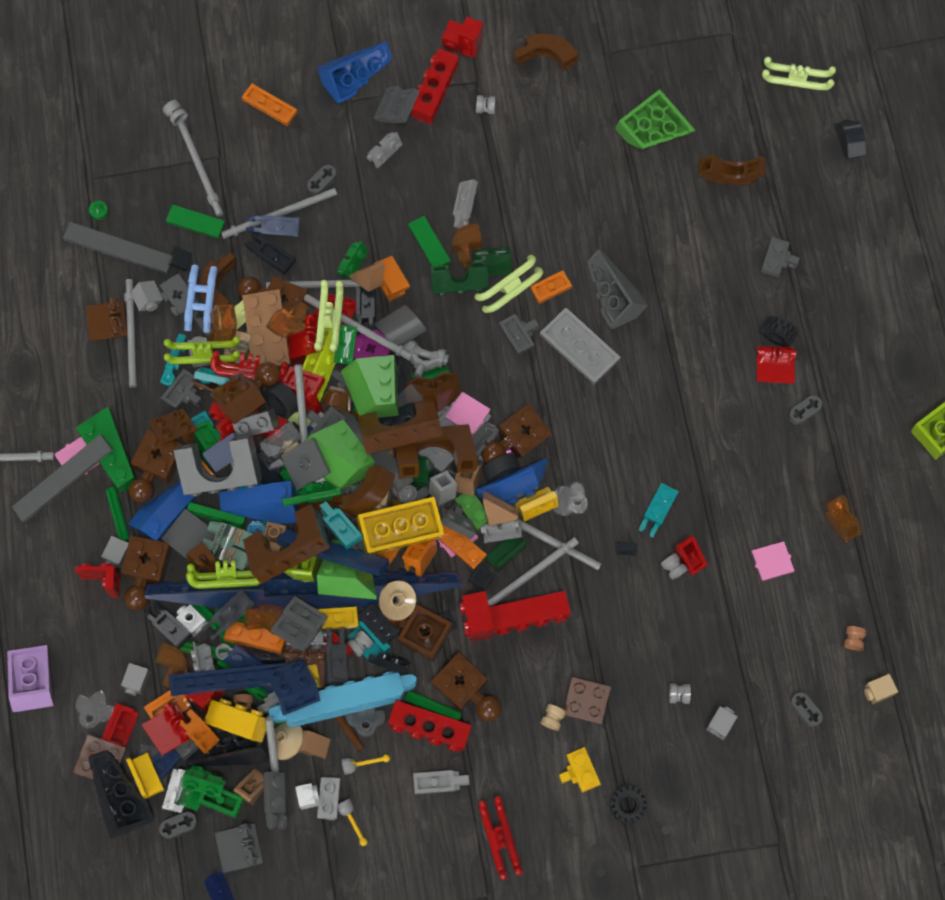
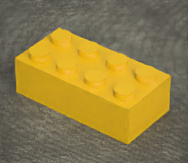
M435 497L359 514L356 518L359 532L363 536L364 552L371 555L439 539L444 536Z

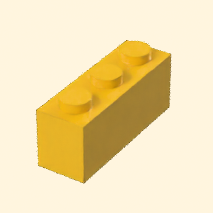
M221 698L219 702L211 700L204 721L205 724L253 741H263L266 724L265 717H262V712L252 709L250 713L247 711L248 707L239 704L233 707L231 706V701Z

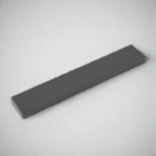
M72 222L69 223L63 237L64 241L168 275L171 268L168 265L171 256L169 254Z
M342 411L341 414L346 417L344 421L364 446L359 422L351 414ZM386 450L370 454L375 461L374 467H383L395 475L392 487L397 492L413 482L412 477L399 479L396 461Z
M103 435L97 436L12 506L21 521H28L113 451L112 447Z

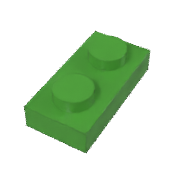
M461 494L454 499L455 503L462 506L464 515L473 521L476 531H479L484 524H489L485 508L475 495Z

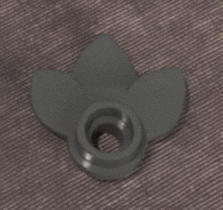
M375 708L347 714L346 720L350 726L356 728L360 736L369 737L374 734L376 727L384 723L385 711H375ZM369 725L368 728H363L362 726Z

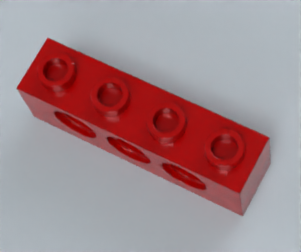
M438 49L437 53L433 54L430 61L431 67L426 69L424 73V82L418 86L419 94L411 110L412 118L431 125L459 65L458 55L442 49ZM435 84L437 87H430V85ZM428 99V100H430V102H427V103H426V102H423V100Z
M397 700L394 703L388 721V726L394 732L402 734L404 731L410 733V737L421 740L423 737L429 739V743L433 745H447L448 749L454 752L465 750L472 729V725ZM413 717L416 723L408 726L405 724V719ZM432 723L435 729L432 732H426L424 725ZM450 729L454 732L452 738L447 739L442 733Z

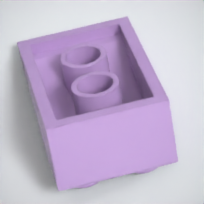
M48 646L7 651L8 692L13 712L53 706Z

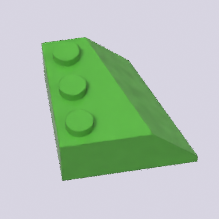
M660 89L620 119L615 128L627 143L639 149H645L695 132V129Z
M394 355L355 359L341 371L359 416L373 412L377 413L378 418L399 416L398 367Z
M344 420L311 434L304 441L306 442L311 438L316 439L331 471L323 479L334 487L340 488V490L365 479L369 467H374L375 461L370 454L366 455L365 447Z
M332 540V543L342 545L339 540ZM323 559L317 573L318 594L377 600L373 574Z

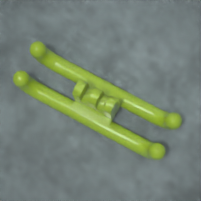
M235 336L233 340L204 342H172L170 339H165L164 345L172 350H192L193 356L174 357L166 353L164 360L170 364L210 363L213 349L236 347L240 344V338ZM234 351L231 355H220L221 361L225 363L234 362L240 358L239 351Z
M228 560L223 561V567L221 568L220 561H215L216 572L208 573L197 572L192 563L187 565V582L197 589L248 587L260 584L251 574L250 570L236 571V560H231V567H228Z

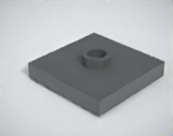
M311 438L281 455L297 491L302 490L303 486L307 483H314L331 473L315 438Z

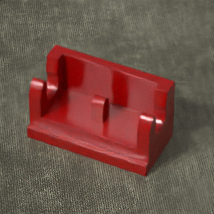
M116 703L102 739L126 748L140 713Z

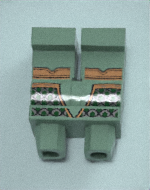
M210 521L207 531L216 535L213 541L204 538L202 541L215 558L221 561L228 560L230 565L231 560H236V568L243 571L246 570L249 563L246 551H244L243 539L255 533L226 522Z

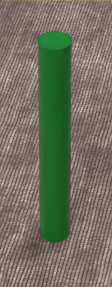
M340 488L284 498L282 499V505L284 507L341 495Z

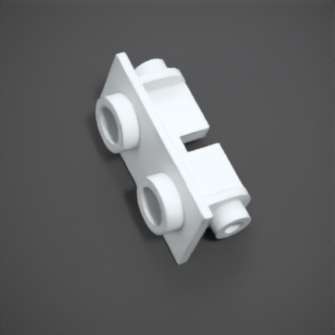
M173 769L163 809L182 813L183 806L178 805L177 802L183 789L181 785L185 770Z

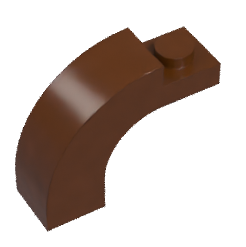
M536 34L525 38V46L515 50L513 62L516 66H519L533 57L547 56L552 58L562 71H565L578 63L579 54L568 41L559 36Z
M713 154L700 159L699 176L718 184L735 186L756 183V178L765 176L766 159L761 156L745 162H731Z
M230 252L222 256L218 260V264L210 260L200 278V285H207L210 267L215 266L218 268L212 316L217 321L231 309L229 301L218 291L220 280L237 265L235 256ZM201 293L204 304L206 303L207 293Z
M369 467L363 483L356 491L349 495L334 496L331 499V503L336 505L337 509L340 508L342 512L347 513L353 518H357L359 514L371 512L389 492L395 475L383 467Z

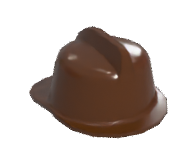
M336 386L328 387L323 401L320 402L321 404L330 405L345 413L359 416L358 413L351 410V396L346 389Z

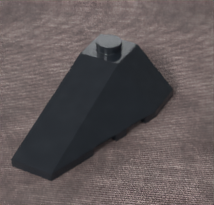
M221 729V733L216 735L219 741L206 754L198 748L186 759V766L252 765L270 761L267 732H265L263 741L258 742Z
M108 751L88 757L110 839L130 833L154 821L147 801L137 792L134 784L127 779L121 767Z

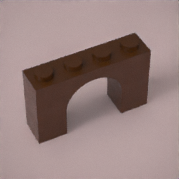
M433 398L414 402L416 409L415 417L404 424L396 426H386L379 423L376 412L357 416L366 455L443 436Z
M469 424L441 427L443 436L393 448L399 479L419 477L417 454L429 447H440L449 451L454 458L457 473L477 471V454Z
M312 504L294 512L298 524V535L294 542L286 549L272 552L269 541L260 531L243 539L251 574L260 584L330 548L321 515Z

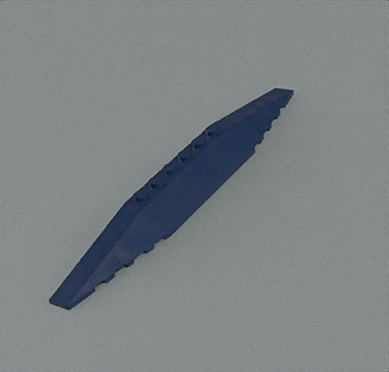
M386 568L380 576L373 575L377 598L375 600L318 594L317 576L315 582H303L302 580H295L283 572L262 584L248 587L197 589L192 587L187 582V579H183L182 583L172 584V581L146 585L145 598L220 608L242 589L255 603L248 610L252 612L284 610L294 597L317 609L366 607L371 603L373 605L379 604V596L382 589L392 581L408 583L413 588L416 596L461 587L462 580L461 573L436 571V574H427V570H425L420 577L416 573H406V569H399V572H391Z

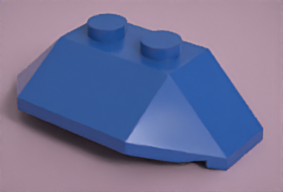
M542 459L477 488V498L483 500V492L487 491L513 506L519 502V499L533 497L540 487L547 468V459Z

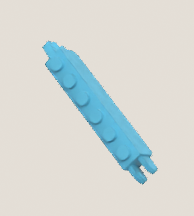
M386 672L376 678L369 676L359 682L348 681L342 686H328L324 690L319 691L321 701L285 716L282 715L279 705L268 709L269 717L273 718V722L286 721V724L293 728L392 704L396 700L401 701L404 692L414 690L417 678L412 674L400 676L399 673Z

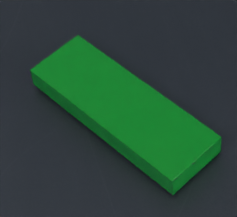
M172 205L166 219L168 224L215 239L220 238L225 225L224 220L176 205Z
M425 216L408 224L431 267L451 264V260Z
M189 502L187 507L188 511L193 515L215 522H226L245 529L247 524L245 517L191 502Z

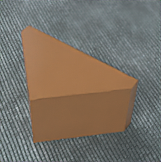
M384 261L375 263L349 276L353 281L370 292L383 284L385 263Z
M487 491L483 492V504L489 526L517 520L518 508Z
M303 730L304 741L298 752L326 759L331 739Z
M254 769L233 791L253 806L264 791L263 774Z

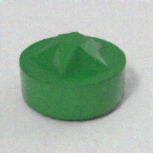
M102 201L91 203L89 206L91 217L95 220L106 218L108 215L107 205Z

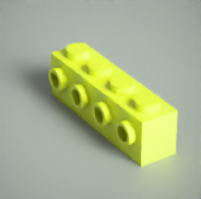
M325 328L322 351L307 355L302 370L323 376L325 379L317 395L319 402L323 397L336 364L334 363L335 352H332L329 347L332 338V329Z

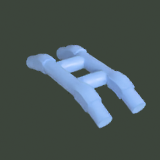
M192 265L188 281L184 330L192 331L193 310L204 311L203 332L210 333L218 268L215 266L210 267L207 285H196L199 266ZM195 292L207 293L205 304L194 303Z

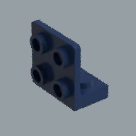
M303 659L266 673V677L277 696L283 716L321 701L317 683Z

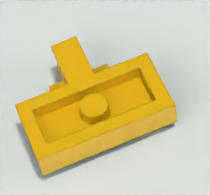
M585 747L566 755L570 765L566 767L567 772L559 775L562 784L572 780L573 784L578 783L582 793L601 785Z

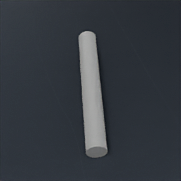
M272 717L265 718L271 772H279L274 722Z

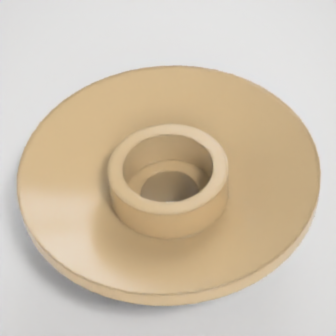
M404 581L388 583L382 589L379 596V606L382 613L392 620L407 618L413 612L416 605V594L413 588ZM396 596L397 601L393 603V598Z
M282 723L275 729L279 760H287L300 750L304 741V732L301 726L291 728L286 723Z

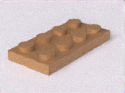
M281 290L242 295L247 333L251 335L249 348L250 354H253L252 361L255 362L256 355H260L259 365L263 362H272L277 367H280L282 362H287L288 365H291Z

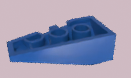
M385 41L332 60L317 67L323 86L336 103L339 104L354 97L358 93L357 90L366 85L369 79L392 59V56Z
M179 481L140 508L128 525L147 539L163 542L161 538L184 509H187L189 502L193 503L198 496L184 495L181 481Z
M286 481L219 492L220 510L280 525L296 523L294 512L298 511L297 504L284 507L282 505V499L297 496L296 487L293 482Z

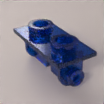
M223 872L217 875L213 874L204 880L211 900H234Z

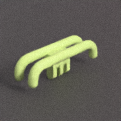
M770 57L764 59V65L767 68L789 73L788 78L772 76L769 70H764L762 77L770 83L814 90H828L834 86V80L832 79L828 80L827 83L806 81L808 76L821 78L833 76L836 72V68L833 66L829 70L810 69L809 66L804 68L802 65L797 67L795 64L790 66L773 63Z
M529 255L527 262L489 290L475 295L477 301H484L499 291L506 293L495 303L483 306L482 311L484 313H492L541 278L543 269L536 267L535 273L525 281L521 282L519 279L520 275L536 263L534 255Z
M322 280L320 283L321 295L314 348L316 351L322 350L325 328L332 329L329 347L332 352H336L339 345L343 282H336L334 308L333 303L328 302V282Z

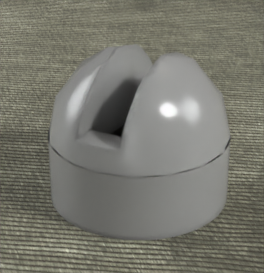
M226 643L219 644L215 649L217 657L224 660L231 647ZM228 648V651L218 653V650Z

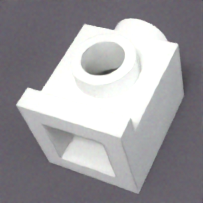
M191 604L188 607L184 605L177 611L178 616L176 619L193 635L192 637H195L202 630L201 627L207 622ZM189 615H193L192 620H186Z
M310 783L295 787L301 810L318 806L319 793L317 785L312 786Z

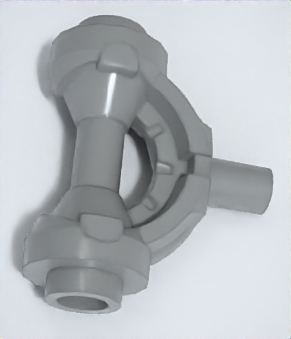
M413 340L404 345V349L413 354L410 362L416 368L415 377H421L423 371H429L436 367L442 368L443 365H447L449 355L446 354L447 350L427 351L421 349L418 343ZM418 356L425 357L430 360L423 361L422 359L418 358Z

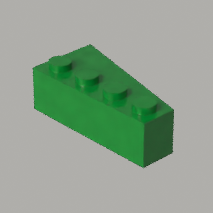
M106 407L77 426L76 430L86 445L100 434L107 440L113 451L99 463L120 494L129 489L131 482L135 480V476L109 407Z

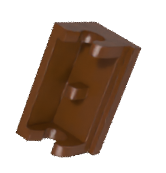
M203 542L186 553L188 564H194L197 572L201 573L203 569L208 570V572H216V558Z

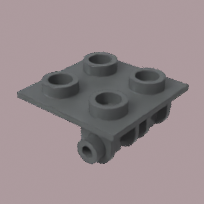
M246 823L237 828L215 833L223 873L263 863L255 823L249 825Z

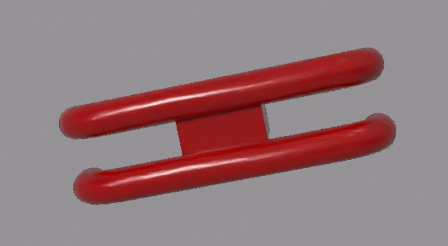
M214 351L210 359V366L217 375L231 378L233 375L241 372L251 380L255 377L256 369L259 366L260 355H256L254 362L252 361L253 354H249L248 360H244L245 353L241 352L238 365L221 361L219 351ZM287 362L281 363L278 382H282L287 373Z
M496 796L494 803L501 826L495 827L493 830L485 801L481 800L479 802V810L498 876L501 880H505L507 874L500 854L501 849H508L516 875H522L523 869L518 858L502 798Z

